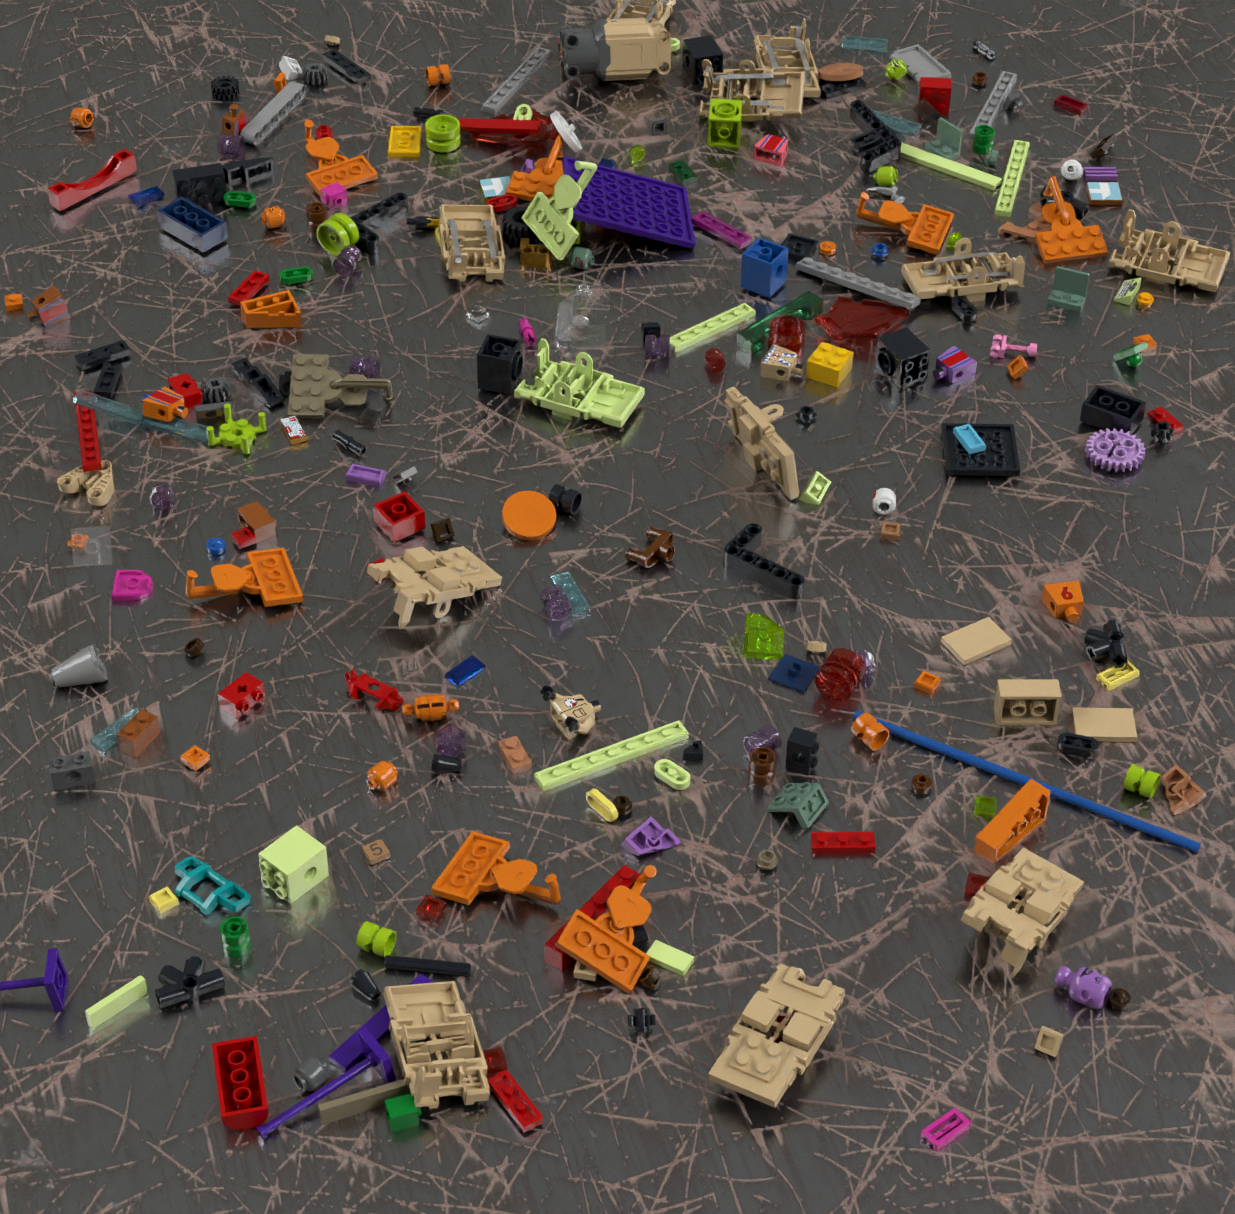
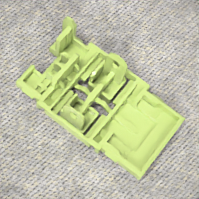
M541 338L538 344L537 367L531 374V377L535 378L534 385L525 384V379H523L514 390V397L530 400L534 405H538L541 401V407L551 409L552 415L572 420L574 417L580 418L584 414L585 420L592 418L622 428L645 395V388L613 379L614 377L611 374L593 370V360L585 352L577 354L576 364L565 361L560 363L549 361V344L543 338ZM582 358L586 360L587 366L582 364Z

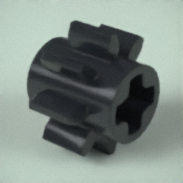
M1158 422L1154 424V429L1151 430V437H1154V442L1160 444L1171 441V436H1174V429L1167 422Z
M650 1008L633 1009V1015H628V1026L634 1027V1032H650V1025H656L655 1014H650Z

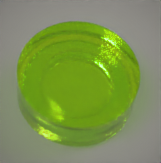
M639 144L632 146L629 150V155L634 161L643 159L646 154L643 146Z

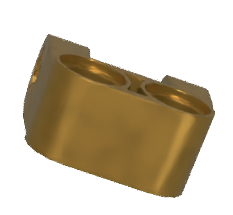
M521 238L520 263L522 266L540 268L551 266L554 255L545 245H530V238Z

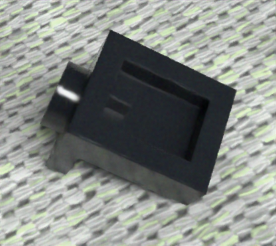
M658 322L641 323L643 341L660 340L661 328Z

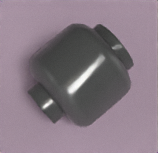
M309 1057L295 1067L294 1082L301 1090L312 1092L327 1081L328 1067L322 1059L318 1060L314 1057Z

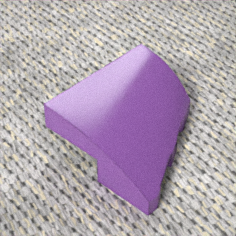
M650 816L640 827L638 826L625 838L621 846L630 853L640 856L678 846L681 841L668 828L664 830Z

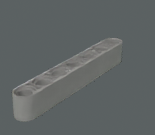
M290 81L242 129L240 133L241 142L258 145L305 97L307 86Z

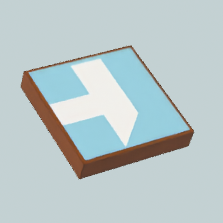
M1086 182L1090 205L1123 204L1119 182Z

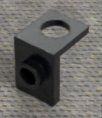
M285 371V375L279 374V392L282 396H289L290 392L283 390V385L286 382L291 383V371Z

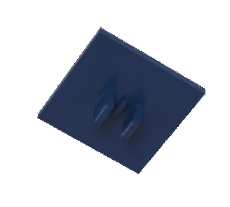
M785 654L768 677V680L804 693L821 667Z

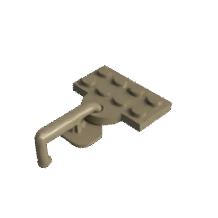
M293 354L288 417L296 415L298 419H324L325 404L332 403L338 399L346 406H361L367 400V389H384L383 398L386 400L393 398L391 381L388 379H367L361 374H349L342 378L337 372L328 370L329 354Z

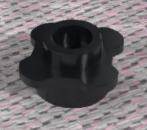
M803 406L796 413V418H800L805 423H809L811 419L817 417V413L810 406Z

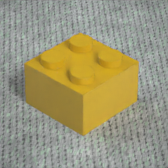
M821 342L807 360L806 378L838 388L852 370L854 352Z

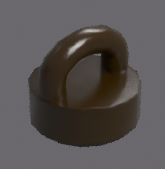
M652 965L646 967L642 971L638 982L644 988L649 987L651 990H656L660 986L659 970Z

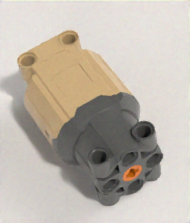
M644 17L599 19L591 28L572 29L569 25H562L559 29V63L561 73L565 74L569 79H576L580 74H593L601 81L647 79L653 71H658L661 75H665L671 69V37L660 21L655 20L649 23ZM664 63L666 64L664 69H659Z

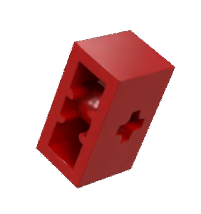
M188 373L168 378L169 389L184 397V407L191 410L195 409L197 405H202V390L197 388L195 379H192Z
M247 672L218 693L219 707L235 718H239L265 697L264 683Z

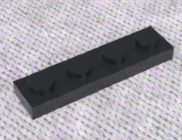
M333 49L322 54L324 61L357 84H362L371 79L369 72L337 50Z

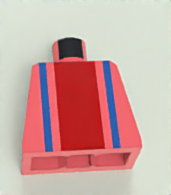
M768 134L754 145L755 160L782 166L788 152V140L785 136L781 134L778 136Z

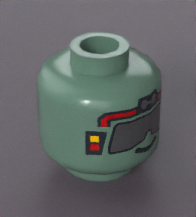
M576 247L570 251L569 263L575 269L587 270L593 265L594 256H592L590 249Z

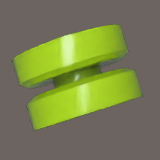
M443 114L430 117L426 121V145L430 150L450 152L459 147L461 143L460 123L456 117Z
M335 213L320 224L316 230L317 239L322 248L334 256H340L359 240V231L356 224L343 213Z

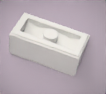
M283 56L279 67L282 73H286V80L303 78L302 70L297 60Z

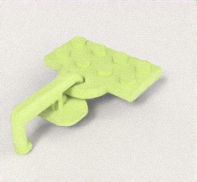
M575 161L574 166L577 171L585 169L577 183L569 175H562L554 187L555 196L548 199L543 192H537L522 216L523 221L558 260L564 259L579 235L570 224L573 218V207L577 205L582 192L598 167L595 163Z

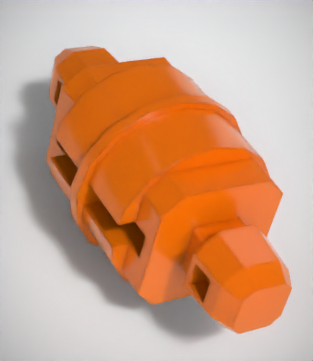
M440 694L419 696V698H414L415 705L410 703L402 706L404 716L416 714V720H422V722L442 720V718H447L446 711L455 712L459 710L458 700L450 699L449 702H445V695L440 696Z

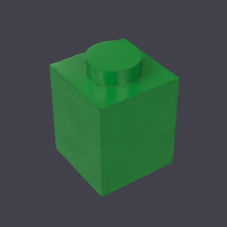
M411 1093L385 1100L386 1116L392 1132L419 1125L418 1116L422 1115L421 1107H415L414 1098Z

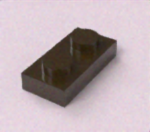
M1113 133L1102 139L1090 153L1091 157L1094 159L1098 156L1100 158L1108 153L1107 150L1115 145L1114 142L1118 139L1116 134Z

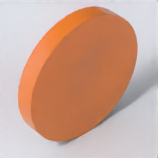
M520 491L511 495L504 503L502 510L504 527L510 534L522 540L533 541L544 538L552 531L556 521V510L553 503L545 495L535 491Z

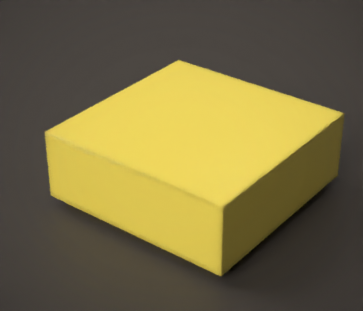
M168 886L149 895V901L159 914L179 905L177 897Z

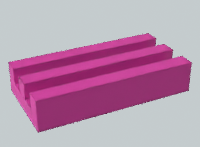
M953 1108L923 1129L921 1137L923 1139L926 1138L927 1143L933 1145V1149L937 1152L971 1127V1122L959 1110ZM955 1117L958 1118V1119H956L955 1121H953L952 1123L947 1124L946 1126H944L946 1123H948L949 1121H951V1120L954 1119ZM942 1126H944V1127L942 1128V1130H940L938 1133H936V1134L933 1135V1136L931 1135V1134L934 1133L936 1130H938L939 1128H941Z

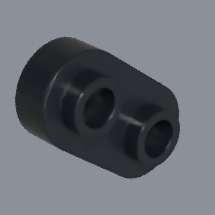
M957 296L952 299L951 308L961 319L971 322L977 318L978 311L967 298Z
M1062 733L1058 737L1057 747L1065 753L1092 757L1097 754L1099 743L1096 739L1089 736Z

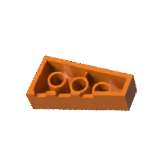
M1030 779L986 827L976 834L974 851L995 864L1046 820L1051 791L1035 780Z

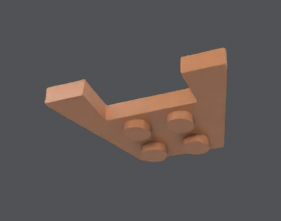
M1037 202L1029 207V213L1038 217L1023 228L1006 222L999 227L998 233L1002 235L1009 233L1012 234L1013 238L1024 237L1027 238L1028 242L1037 244L1035 239L1036 233L1050 231L1051 225L1044 221L1041 203Z

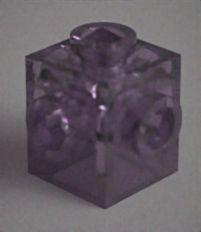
M451 722L436 733L437 751L453 758L462 754L466 750L465 731Z

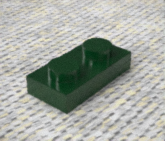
M684 160L669 164V170L682 185L697 182L696 174Z

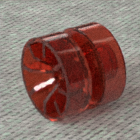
M781 315L773 318L769 323L768 351L775 344L797 353L798 358L801 357L804 353L806 325L804 321L792 315Z

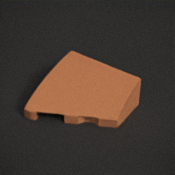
M1177 764L1161 776L1173 815L1193 807L1207 796L1205 791L1194 783L1190 776Z

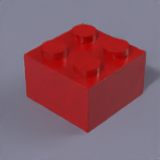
M920 77L918 114L949 115L952 90L951 78Z
M405 491L373 505L374 522L393 542L426 528L425 511Z

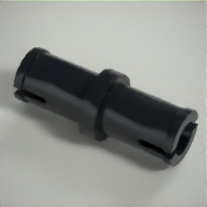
M340 430L334 432L332 439L343 445L344 449L351 450L360 457L365 455L367 447L357 442L354 437L347 436Z

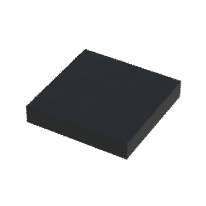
M789 233L781 245L789 248L788 259L800 261L803 258H812L819 247L820 241Z

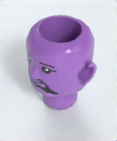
M1061 966L1055 977V983L1058 986L1069 988V996L1072 1000L1094 1010L1104 1006L1112 987L1111 980L1108 977L1098 973L1095 969L1093 971L1087 967H1081L1074 973L1069 967Z

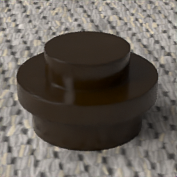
M617 796L612 802L618 811V815H626L632 810V802L626 796Z

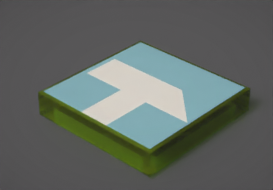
M505 176L478 180L484 202L488 199L505 195L511 177Z

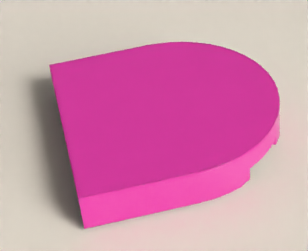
M116 570L112 601H135L145 598L153 590L152 577L141 570Z

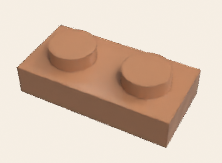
M517 735L498 741V748L513 774L532 768V762Z

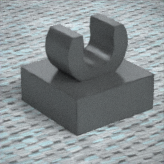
M1017 91L1007 96L1002 105L1006 111L1010 108L1013 112L1020 110L1018 107L1023 105L1020 100L1022 96L1020 92Z

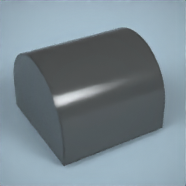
M665 117L648 120V128L652 136L667 133Z

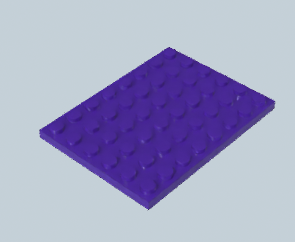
M564 156L562 160L563 175H569L577 183L585 169L577 171L574 164L575 161L582 160ZM597 165L596 172L582 192L577 205L573 207L572 220L602 226L606 229L618 230L622 233H631L639 237H647L651 240L663 241L667 244L679 245L683 248L694 249L696 242L686 187Z

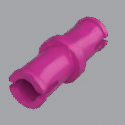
M523 318L524 323L520 319L518 325L521 329L522 337L525 338L528 346H531L530 341L534 345L537 339L534 336L533 327L530 326L527 318Z

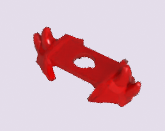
M354 669L350 671V674L348 672L345 673L346 689L350 692L349 696L352 699H359L357 690H360L380 700L374 707L376 710L390 709L396 711L402 705L404 699L400 697L396 687H391L377 681L366 673L358 676ZM376 685L380 688L374 691L370 690L368 686Z

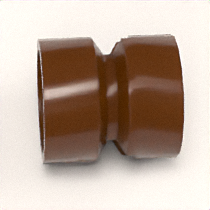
M313 202L306 207L307 227L310 232L316 233L317 227L328 219L327 206L324 203Z
M757 747L750 752L748 778L753 784L765 786L773 782L775 778L776 754L772 749Z

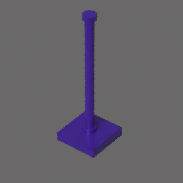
M48 949L44 977L0 982V991L44 986L54 1011H64L68 974L58 949Z
M366 1027L358 1031L366 1059L264 1126L259 1125L256 1127L262 1139L267 1138L268 1133L370 1067L376 1070L386 1084L396 1081L390 1056Z

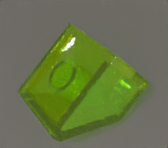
M746 613L743 657L781 660L783 655L784 629L766 614Z

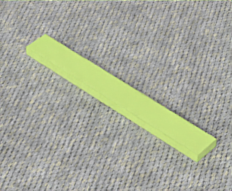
M1014 140L994 215L1011 217L1030 142Z
M904 143L901 145V158L993 191L1001 184L1002 178Z
M678 720L534 773V779L542 791H546L689 738V733Z

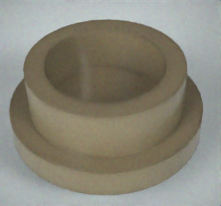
M771 850L761 851L756 858L757 865L765 870L775 868L778 862L777 856Z

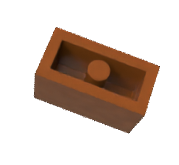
M258 501L237 508L239 524L243 528L249 527L256 536L257 543L276 536L275 527H277L275 518L271 517L264 506L262 507Z
M141 709L116 734L119 751L136 759L160 734L158 716Z

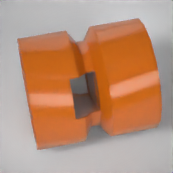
M448 64L438 65V68L435 66L426 67V80L429 87L437 86L438 83L441 85L451 83Z
M870 713L861 714L851 727L852 733L871 750L881 748L888 740L890 734L889 730L883 724L877 723V719Z

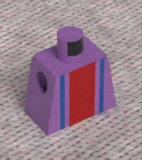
M952 346L937 357L933 376L937 380L944 378L950 383L975 376L977 361L956 346Z

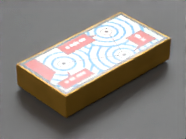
M296 415L279 419V425L291 445L308 441V435Z

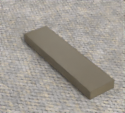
M404 1079L321 1103L318 1105L321 1124H327L383 1107L387 1099L410 1094L409 1085H405Z

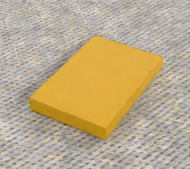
M391 126L388 157L420 158L422 126Z

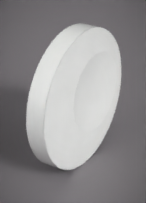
M554 111L550 114L553 124L568 146L577 153L582 149V146L574 133L576 128L573 124L569 125L559 112Z

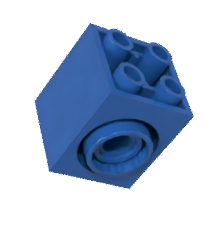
M759 237L742 253L741 287L770 298L787 281L789 248Z

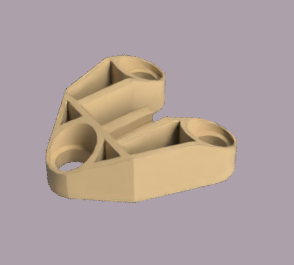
M101 460L102 470L83 472V466L81 465L60 476L57 479L59 491L77 493L86 489L90 504L97 506L107 504L114 492L111 462Z

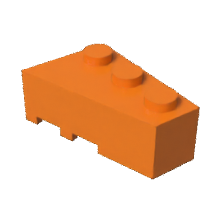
M290 290L240 302L241 317L246 328L301 327V312Z

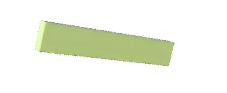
M743 303L665 339V345L674 353H677L754 317L756 311L746 303Z

